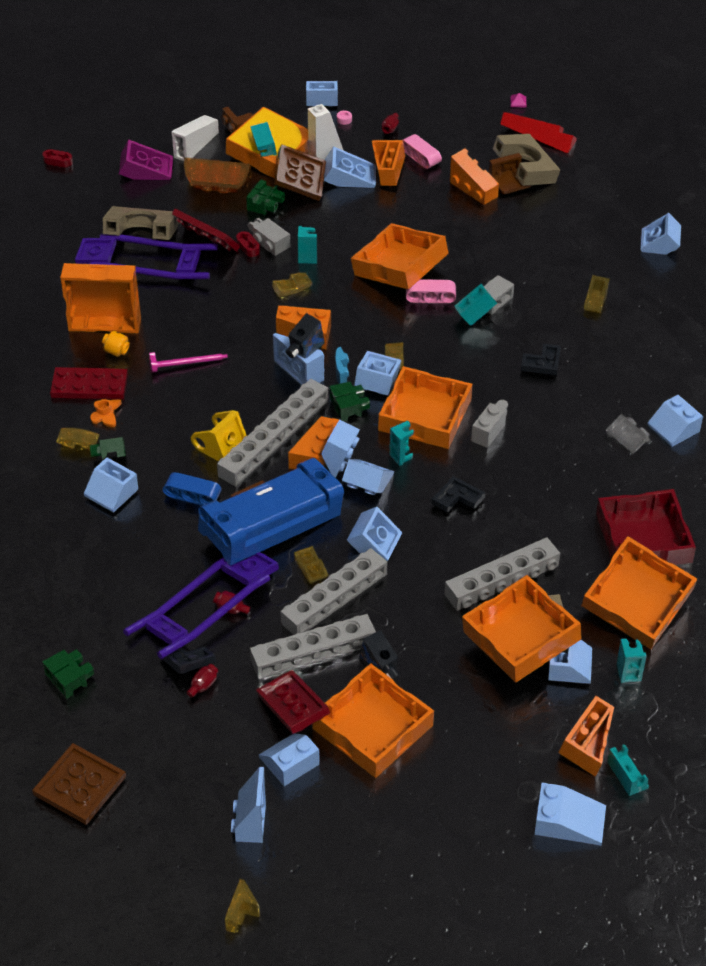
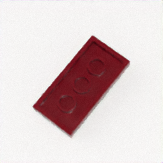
M174 209L172 215L177 218L176 222L183 225V228L191 232L193 230L200 237H207L209 241L214 244H221V247L228 251L232 249L237 252L240 245L227 234L177 209Z
M55 367L50 392L51 398L124 399L128 370Z
M293 670L256 689L261 700L292 734L302 731L305 727L330 714L328 706Z

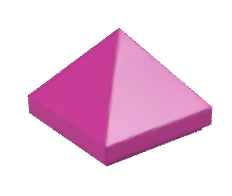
M520 93L511 96V107H526V96Z

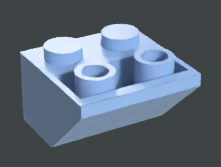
M306 81L307 106L314 107L320 104L328 107L338 106L337 81Z
M340 419L321 453L330 473L335 478L339 471H344L348 463L345 460L348 461L354 452L353 448L356 447L360 439L357 437L360 429Z
M106 458L94 469L84 491V496L114 513L138 490L137 474Z
M580 640L552 658L549 662L548 680L591 684L592 647Z

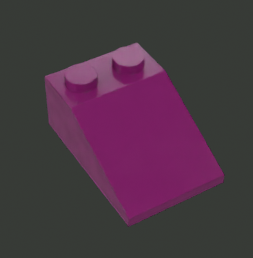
M128 139L121 152L119 174L133 180H170L173 156Z

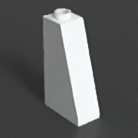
M323 104L308 108L309 155L325 160L333 146L341 150L343 148L330 112Z
M204 115L173 130L174 158L188 163L219 133L218 120Z

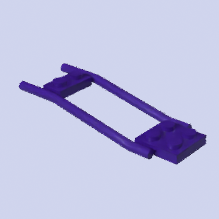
M100 234V238L82 239L75 262L76 264L122 265L110 263L117 244L116 241L182 250L176 272L136 267V274L170 279H209V272H195L201 254L200 251L218 250V244H182L121 234L120 236Z
M261 552L231 566L223 557L156 611L123 629V632L126 636H129L146 626L148 631L170 644L157 652L158 657L163 659L196 639L252 591L270 581L269 575L279 569L278 562ZM220 568L246 585L245 588L190 633L164 615Z

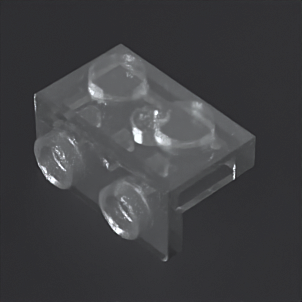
M622 414L606 429L613 438L632 454L645 442L647 444L651 443L648 438L650 434L642 427L640 429L635 426L637 423L631 417L626 418Z

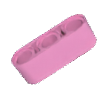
M413 134L403 139L405 153L424 168L429 169L442 161L439 151L418 135Z
M419 280L409 290L406 289V299L412 303H452L456 300V284L451 280Z

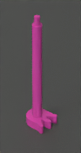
M155 352L149 353V364L151 372H157L159 367L217 361L228 357L227 354H214L156 361Z

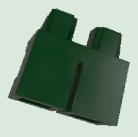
M260 180L246 197L247 210L263 215L268 211L275 213L278 208V202L283 203L285 200V192L279 191L278 185L270 187L266 185V181Z
M345 382L329 386V399L340 420L347 421L348 416L355 414L361 417L363 410L370 409V400L368 397H363L364 389L362 385L352 386L351 382Z
M123 437L99 440L100 444L90 445L91 457L102 455V459L108 456L109 452L116 451L117 457L126 456Z
M77 649L70 653L62 650L42 661L45 675L66 699L74 695L73 691L78 687H86V680L94 675V669L89 662L80 667L78 666V664L83 662V657Z

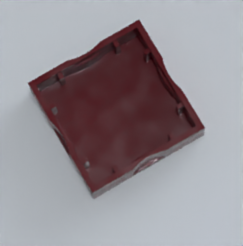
M674 489L647 492L640 495L598 498L596 515L611 559L628 536L674 565L693 563L696 546L690 530L682 517L681 507Z

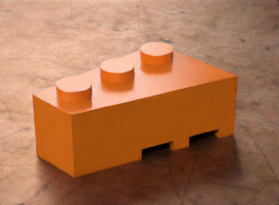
M372 140L381 186H397L405 159L403 140Z
M464 148L451 156L450 183L485 205L498 197L499 183L486 170L483 171L477 165L479 162L476 159L472 160L467 154L468 151Z
M278 306L276 333L289 337L292 329L308 313L321 321L325 342L321 348L327 349L331 329V310Z
M321 416L288 452L289 468L296 469L297 464L310 458H316L328 469L321 453L339 419Z
M595 696L564 740L558 752L595 777L603 762V754L614 707L598 696Z

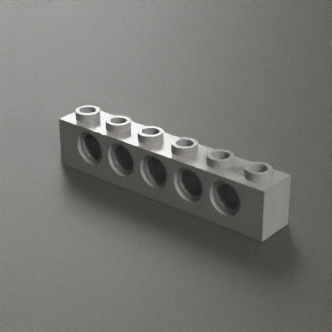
M544 538L446 581L444 595L457 611L468 608L478 601L486 600L496 593H501L526 575L530 578H535L548 570L555 569L559 566L560 552L548 538Z
M372 548L365 553H361L355 560L345 564L342 569L332 573L325 581L315 585L306 594H302L292 604L286 605L281 611V624L293 635L310 630L387 575V561Z
M368 614L355 616L351 619L337 621L333 624L317 627L293 636L256 645L250 648L251 662L258 679H262L360 650L363 639L374 634L376 631Z

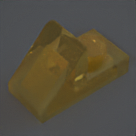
M592 275L584 310L596 313L602 312L604 300L607 298L609 278Z
M242 879L239 880L225 917L226 931L235 933L238 925H242L245 914L260 917L259 904L245 880Z

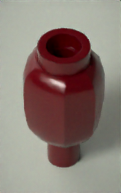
M397 113L389 115L383 120L381 125L384 133H393L399 123V115Z
M228 591L217 592L213 603L217 604L219 609L234 597L235 594ZM240 601L227 613L237 614L242 612L248 615L251 607L244 605L243 601Z
M214 665L203 666L192 678L191 688L187 691L188 696L193 698L197 693L205 692L216 681L217 673L219 672Z

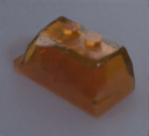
M184 157L185 175L192 187L202 189L205 192H211L212 190L219 193L239 192L245 185L247 177L252 176L251 166L247 163Z

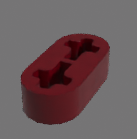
M53 149L43 152L45 164L59 167H69L73 164L72 154Z
M239 232L236 235V241L240 245V249L249 257L259 255L260 245L249 232Z

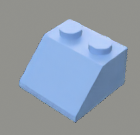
M667 213L642 228L640 250L646 253L665 255L677 250L680 247L681 225L670 213Z
M367 351L357 367L354 386L362 385L364 390L374 391L381 395H390L394 388L402 360Z
M676 395L660 406L647 425L673 447L700 432L703 416L682 397Z
M349 459L342 481L347 482L348 487L354 489L361 487L365 489V493L375 495L384 491L394 471L360 459Z
M374 507L361 513L347 541L360 554L372 548L388 561L402 532L378 507Z
M295 733L259 754V758L281 784L286 786L319 765V749L307 735Z

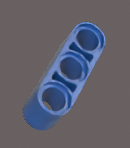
M176 472L170 474L163 487V492L168 497L202 506L217 500L222 490L216 482Z

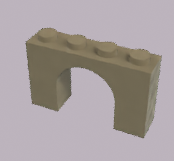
M530 134L498 135L496 137L493 150L499 157L520 153L523 159L530 161L520 163L515 176L523 186L556 183L560 169Z
M112 206L103 217V234L120 236L123 230L127 228L147 227L153 229L154 239L170 240L178 228V222H176L177 218L172 215L173 211Z

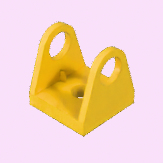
M231 410L215 413L212 416V422L215 426L212 430L195 432L191 436V442L194 447L217 461L224 458L233 447H236L247 436L238 411ZM196 438L201 439L204 442L205 447H202L197 442Z

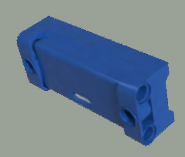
M310 458L297 464L295 470L220 503L214 500L200 506L198 509V531L212 541L222 552L225 561L231 566L341 514L344 489L341 483L316 458Z

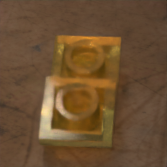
M306 273L290 274L289 280L273 281L272 287L277 295L281 297L312 286V281Z
M403 342L385 344V356L402 360L399 371L404 366Z
M61 428L56 442L74 449L75 444L90 449V445L97 443L100 434L78 428Z
M313 546L294 552V557L309 583L329 577L322 560L318 558Z

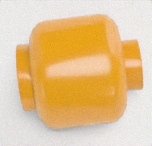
M112 331L110 334L106 333L102 340L104 351L116 357L125 355L130 346L128 337L117 331Z

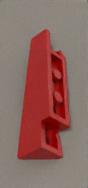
M507 112L503 113L501 125L522 134H530L535 140L565 153L570 152L577 140L575 136L563 133L564 128L559 125Z

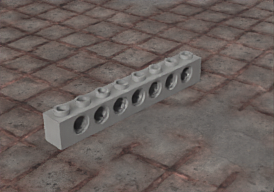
M313 379L302 384L300 389L291 394L287 401L279 405L276 411L268 415L265 421L256 426L254 431L245 436L242 442L233 447L224 458L219 460L217 463L218 477L236 487L328 401V387Z

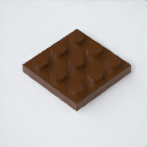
M281 144L278 152L274 184L319 201L322 197L326 161Z
M72 743L32 791L34 796L87 825L126 778V772Z

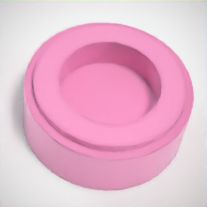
M349 111L338 112L337 122L343 125L351 123L352 114Z

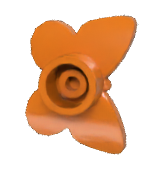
M102 399L94 403L96 412L91 414V422L93 424L103 422L105 426L115 427L116 418L114 410L122 404L121 400Z

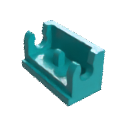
M268 122L250 126L258 151L267 149L266 152H262L260 155L262 157L273 154L277 155Z
M299 226L298 263L317 264V234H308V232H315V228Z
M480 284L458 302L455 308L471 326L498 303L488 290Z
M409 421L390 428L389 454L399 466L413 457V453L405 455L410 450L408 446L409 437L414 434V430L409 431L411 426Z
M627 638L620 641L616 665L621 683L642 681L646 652H643L639 640L635 642L636 648L629 646Z
M626 745L622 746L620 752L617 751L616 747L611 748L607 763L628 795L631 796L648 789V778L646 775H641L629 757Z

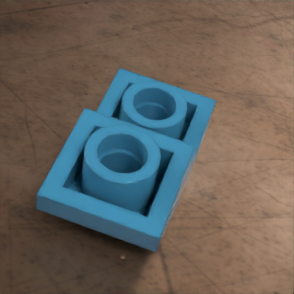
M338 347L336 350V377L339 384L347 382V377H349L347 369L349 358L341 347Z

